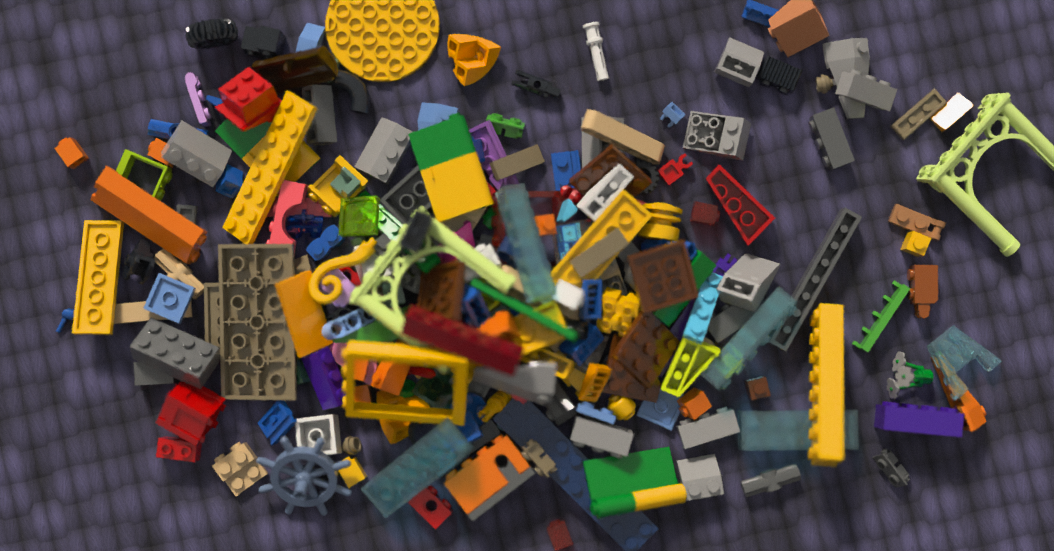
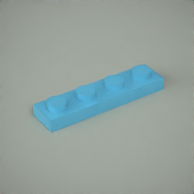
M712 272L701 285L698 291L699 297L695 299L682 336L683 338L700 345L703 342L718 298L716 289L723 276Z

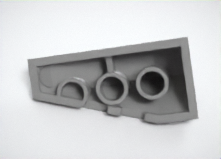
M851 38L823 44L825 64L827 69L830 68L834 77L832 79L833 85L838 86L842 71L851 72L852 69L862 72L863 77L868 75L870 55L867 38ZM839 96L847 119L864 118L865 104Z
M530 362V366L518 367L514 377L487 367H475L473 380L540 404L551 403L554 394L556 363Z

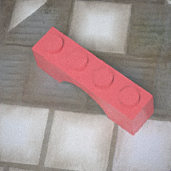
M287 180L283 181L277 193L279 194L278 202H275L273 208L275 218L274 221H271L269 227L271 237L270 240H267L266 244H294L295 254L297 241L289 235L286 229V218L294 207L305 204L309 185Z

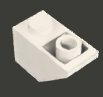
M562 279L558 280L551 295L553 299L576 310L577 306L581 307L585 296H583L584 291Z

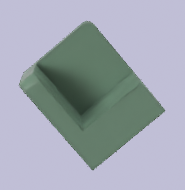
M343 167L340 174L330 183V186L347 200L360 187L361 181Z
M401 281L398 288L399 306L406 303ZM390 282L383 283L381 285L383 295L386 296L391 293L392 285ZM391 299L382 301L386 307H393Z

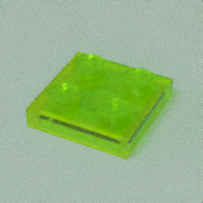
M378 196L341 198L338 235L341 237L378 235L380 198Z

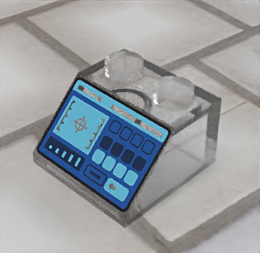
M579 219L556 224L557 233L552 235L556 264L560 262L593 224L592 219Z

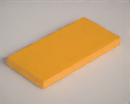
M311 270L304 271L275 284L298 357H304L333 343L332 340H327L322 335V327L327 323L322 305L314 301L309 293L308 286L312 275Z

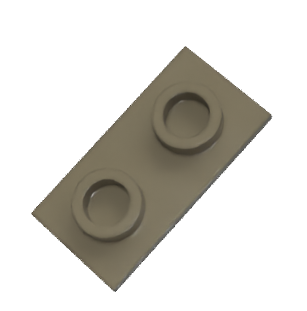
M530 439L526 443L527 448L521 447L523 450L521 454L528 462L531 460L535 464L534 470L540 477L544 475L545 478H548L547 472L552 474L557 469L555 467L556 464L547 454L541 459L539 455L544 450L536 440Z

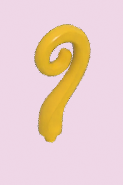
M371 237L367 243L363 241L353 253L328 260L321 264L313 272L309 281L308 288L312 299L320 304H330L336 301L343 290L340 279L333 275L323 279L322 284L324 286L334 285V290L328 295L322 294L319 290L321 279L334 269L355 266L367 261L375 253L373 247L378 242Z

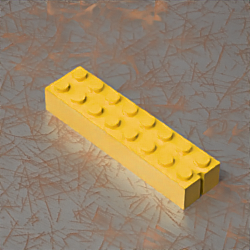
M820 303L809 318V325L812 326V333L809 336V344L812 345V352L809 354V363L812 364V371L809 372V382H812V390H809V401L812 402V409H809L808 418L809 421H812V425L808 431V439L811 440L808 459H811V465L835 467L843 460V305Z

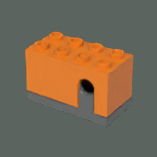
M507 433L505 435L500 434L492 441V445L489 447L486 445L478 450L475 458L470 456L462 462V468L458 471L455 468L446 476L445 486L472 521L535 474L533 466L522 456V452ZM505 455L508 458V462L505 465H500L496 462V457Z

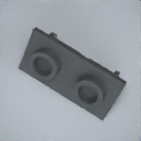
M885 448L880 452L881 454L872 457L895 488L907 485L906 482L910 480L909 473L902 464H898L895 467L894 464L898 459L891 450Z

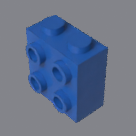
M464 282L461 314L458 322L462 321L466 326L478 329L492 316L480 292Z

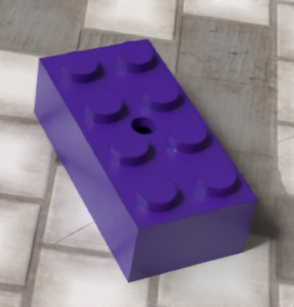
M882 401V405L876 404L874 427L962 437L964 414L957 413L958 409L940 407L938 410V407L921 405L918 408L919 405L901 403L900 407L899 403Z

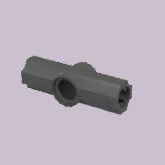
M794 463L779 469L774 468L759 473L760 475L740 482L745 497H750L762 492H772L782 488L783 485L801 480V475L797 465Z

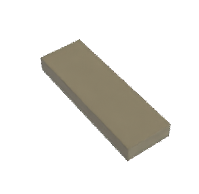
M934 88L890 127L902 140H905L947 102Z
M537 144L489 164L496 181L545 161Z
M617 227L569 262L578 275L583 277L629 245V242Z

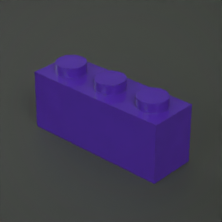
M329 346L301 357L322 409L325 410L342 405L343 397L346 396V393L342 391L343 379Z

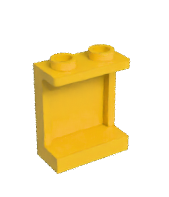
M339 155L335 159L334 164L313 185L310 184L308 186V197L313 202L320 203L326 214L336 217L367 187L368 180ZM343 167L361 181L360 187L347 200L330 186V183L340 174Z

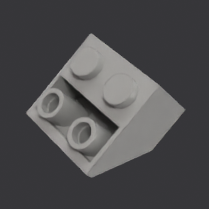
M729 37L714 73L750 87L759 70L764 52Z

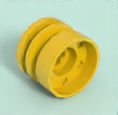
M654 202L643 204V207L650 211L653 216L649 219V223H646L639 230L638 237L678 241L680 229L672 227V223H680L681 219L673 217V215H682L683 209L666 203Z

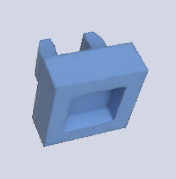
M671 102L662 111L664 114L660 119L663 120L665 117H669L671 122L667 126L671 127L674 123L677 124L686 114Z

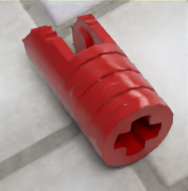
M564 185L560 189L561 195L566 200L570 199L575 206L584 197L576 188Z

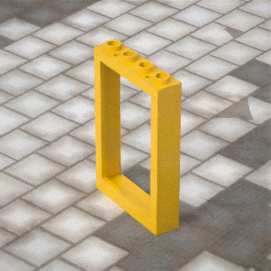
M349 341L347 349H343L342 360L346 361V365H343L342 376L346 377V381H343L342 391L346 393V396L343 397V408H346L347 417L464 426L469 360L435 347ZM354 360L455 367L453 409L354 402Z

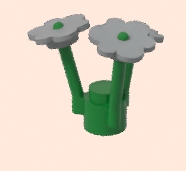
M898 351L893 360L894 365L892 367L893 372H897L895 378L898 380L896 382L894 379H887V390L889 391L890 398L897 399V394L901 389L931 384L933 372L930 369H924V366L906 362V358H904L905 353ZM911 368L916 369V371L911 373Z

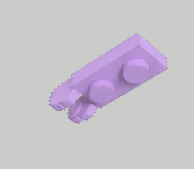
M188 72L184 78L198 121L204 127L211 125L209 119L212 116L209 109L204 106L203 101H206L203 91L199 90L201 83L194 73Z

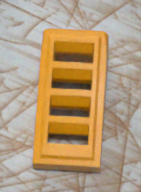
M589 363L578 399L596 403L611 375L612 369L606 365ZM588 392H589V393H593L592 396H586V395L588 394Z

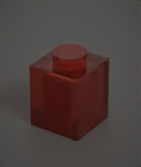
M695 201L692 207L690 222L709 226L715 225V222H718L720 217V211H717L718 206Z
M560 519L549 522L550 526H547V531L555 551L573 545L565 520L560 521Z

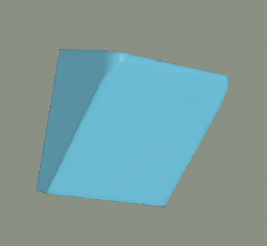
M570 199L563 201L557 217V223L566 222L577 212L578 209Z

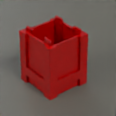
M181 381L167 394L156 424L197 446L200 442H204L205 435L212 428L216 429L219 423L216 419L219 412L224 411L226 399L204 386L199 389Z

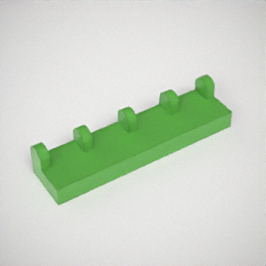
M896 281L892 282V285L897 289L891 298L886 295L882 297L888 303L880 314L876 311L872 312V315L877 318L870 330L863 326L861 330L866 333V336L860 344L853 341V346L862 352H869L910 290L905 284H900Z

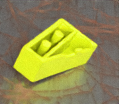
M682 337L661 383V390L680 397L695 381L697 376L721 353L720 348L705 341L700 345Z

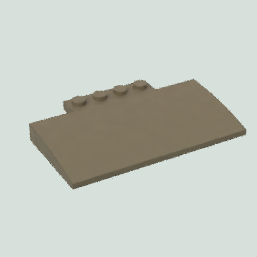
M219 244V283H204L205 341L220 349L221 396L225 399L297 400L296 350L275 287L276 283L295 276L294 244Z

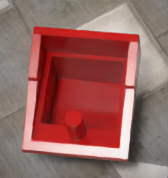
M248 67L218 89L223 103L215 106V109L244 132L262 123L272 122L282 100L277 97L273 86Z

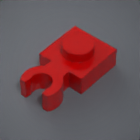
M686 153L679 157L677 163L672 159L657 170L668 186L684 175L681 169H687L693 164L692 161L688 164L682 162V159L687 156Z

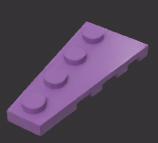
M488 120L469 129L474 139H481L485 157V161L480 163L482 170L486 171L490 181L503 198L522 190L516 174L498 181L495 179L489 163L507 155L491 121Z

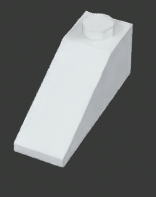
M618 164L585 194L576 207L590 219L596 221L632 180L633 176L623 166Z

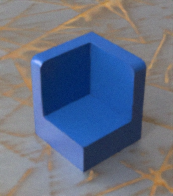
M226 164L223 173L216 182V192L233 198L242 187L243 171Z

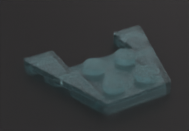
M954 325L927 345L937 368H941L945 376L943 380L946 385H949L952 391L951 397L954 401L969 390L956 374L975 357L987 372H990L1002 362L1001 359Z

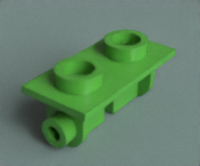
M495 113L487 116L486 121H491L496 134L501 135L503 128L506 129L504 136L515 139L522 138L523 131L520 129L524 128L525 123H522L520 119L510 118L509 120Z

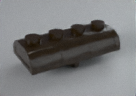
M325 46L257 60L252 65L254 71L269 82L276 93L333 81L334 77L338 76L336 60Z

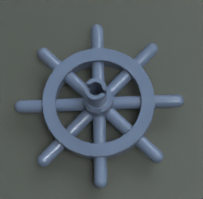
M282 437L280 441L285 451L277 457L275 462L263 457L256 459L259 465L272 469L270 475L271 483L260 486L259 492L263 494L274 490L281 499L288 502L285 513L288 515L293 512L296 505L300 507L317 506L320 514L325 516L328 510L324 502L331 498L334 492L345 496L352 495L351 489L337 485L338 470L349 467L351 461L344 460L334 463L327 454L321 451L325 442L323 438L317 439L314 448L304 446L293 448L288 438ZM300 459L308 460L306 465H302ZM291 461L295 469L285 466V464ZM315 463H317L321 466V468L314 470L313 466ZM280 472L292 477L281 479ZM327 474L329 481L318 478V476ZM294 484V491L287 486ZM313 484L323 487L324 489L317 492Z

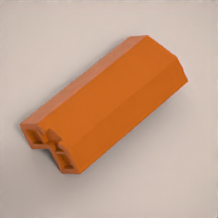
M106 166L95 182L94 187L97 191L91 195L90 200L186 264L195 263L200 257L199 251L201 248L198 246L204 244L208 231L174 211L120 175L113 168Z

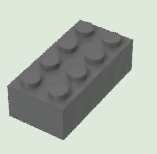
M419 166L415 167L380 199L392 215L403 225L409 223L410 216L415 209H420L422 206L429 211L432 208Z
M152 317L130 346L134 360L199 389L203 387L220 362L219 347Z

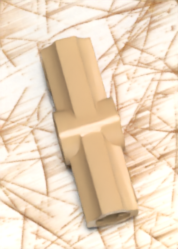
M164 248L155 255V262L167 273L168 277L196 288L192 296L193 299H197L204 293V284L192 274L193 271L185 263L179 261Z

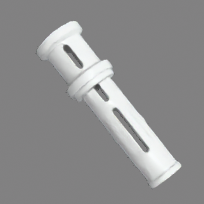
M591 22L583 25L587 36L586 44L590 46L597 81L609 79L601 45L603 38L600 37L599 22Z

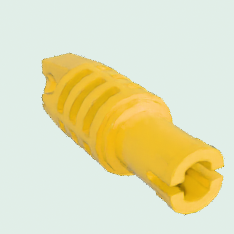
M498 390L488 399L487 405L478 412L479 418L484 415L481 420L487 422L495 413H500L513 399L511 394Z

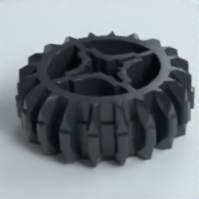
M215 18L202 20L201 22L191 24L185 30L188 45L196 49L221 47L235 42L238 38L236 23L230 19Z

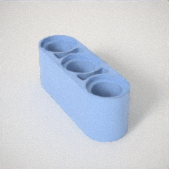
M360 307L326 323L322 327V335L327 340L341 338L374 322L376 318L367 312L368 317L366 319L364 316L365 310ZM348 319L351 320L352 326H349ZM332 326L336 329V334H333Z

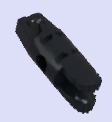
M516 69L515 74L528 79V83L526 85L519 81H512V86L544 98H548V95L555 98L559 97L561 90L553 87V82ZM535 83H538V84L540 85V87H539V88H535V87H534V84H535Z

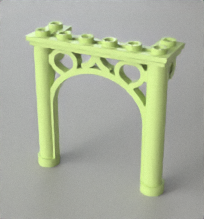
M1009 93L988 94L982 99V104L978 107L980 110L977 115L978 118L965 128L966 132L953 141L951 149L940 156V161L936 165H925L922 167L916 180L929 183L936 191L943 192L1000 248V252L1008 257L1018 250L1020 243L976 199L972 186L975 166L979 158L990 146L1001 140L1012 138L1026 143L1054 171V145L1010 102L1011 99L1009 97L1011 95ZM999 120L1002 123V130L1000 135L994 136L991 133V126L995 121ZM1011 125L1019 134H1008L1009 126ZM983 131H984L985 136H986L987 138H990L989 140H988V139H983V140H981V141H977V140H976V139L980 136V134H981ZM968 148L970 149L968 156L970 160L961 157ZM959 162H963L966 167L965 175L956 177L954 168ZM956 181H964L965 191L956 183Z
M421 206L419 210L430 215V213L424 207ZM434 219L426 236L427 243L425 249L420 250L418 254L410 251L414 254L411 257L407 255L404 258H398L397 256L404 248L398 245L407 227L404 224L398 232L400 234L398 238L388 244L386 248L388 251L384 256H379L375 261V268L371 272L368 271L362 279L363 283L359 288L356 287L350 294L352 298L349 302L363 308L409 345L432 347L400 334L404 316L398 305V288L404 273L416 260L436 252L452 254L466 262L468 266L499 288L504 294L512 288L517 278L512 274H507ZM430 236L435 238L445 247H431L432 240ZM391 264L394 266L393 276H396L394 280L388 276H383ZM383 281H389L392 285L391 293L380 297L377 293L378 286ZM391 299L394 312L382 304L381 301ZM438 366V369L444 374L451 368Z

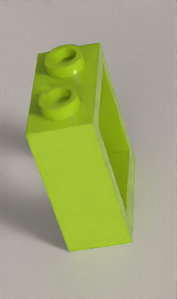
M125 149L116 171L127 179L135 159L163 170L152 195L161 201L165 194L164 187L172 178V169Z

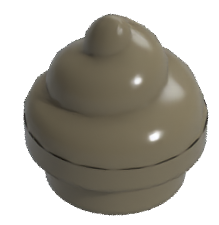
M823 74L820 77H816L817 92L825 94L832 89V86H835L833 85L832 78H829L827 75Z
M353 436L347 437L341 446L342 451L349 455H356L362 448L360 439Z

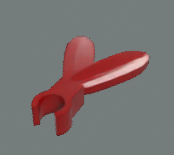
M411 364L407 376L412 373L425 378H433L436 375L433 370L420 367L417 364Z

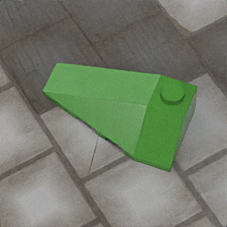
M413 304L400 308L404 318ZM376 319L374 322L341 338L333 339L334 343H346L349 341H393L398 338L402 341L403 339Z

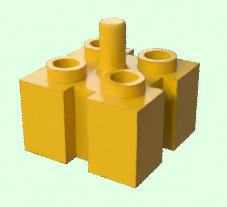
M607 287L602 293L601 319H597L596 327L599 331L611 334L615 330L619 331L618 336L623 337L641 310L637 294L629 292L627 296L621 295L622 290Z

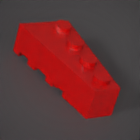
M720 164L705 178L747 246L775 219Z

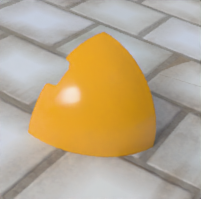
M448 35V56L454 60L455 69H453L455 76L464 86L477 82L492 68L499 56L501 47L494 42L472 35Z
M386 391L377 392L376 401L378 404L430 407L426 401L416 395L405 398ZM379 419L382 430L391 445L409 436L408 428L411 421Z

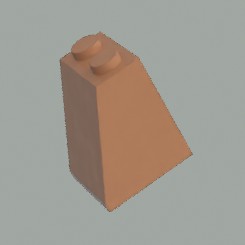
M790 0L768 19L770 24L768 31L773 39L777 38L776 44L780 52L784 51L787 57L830 36L822 15L813 0Z

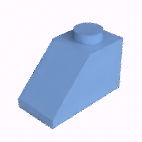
M306 23L299 36L296 52L321 46L325 27Z

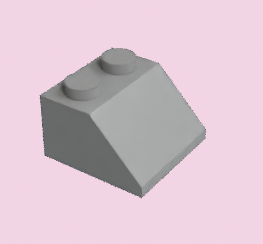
M715 454L677 460L680 482L686 490V501L724 494Z

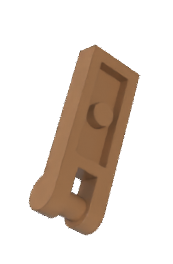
M898 204L894 205L888 220L891 224L909 231L918 232L935 241L940 240V232L946 225L943 221ZM929 225L934 226L932 232L928 231Z

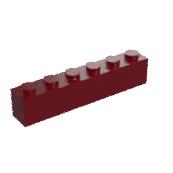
M413 305L405 315L400 333L408 338L514 377L525 349L516 343L500 339L498 336L484 333L477 328L468 327L458 321L447 319L440 314H434Z

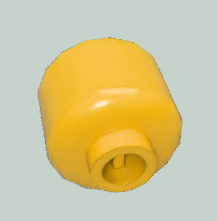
M614 394L608 398L607 408L613 412L612 415L617 420L626 421L635 414L636 404L632 398Z

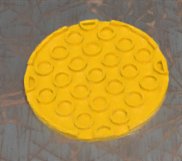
M331 0L325 20L328 44L336 59L352 74L374 82L397 81L420 69L435 49L440 27L438 11L434 0Z

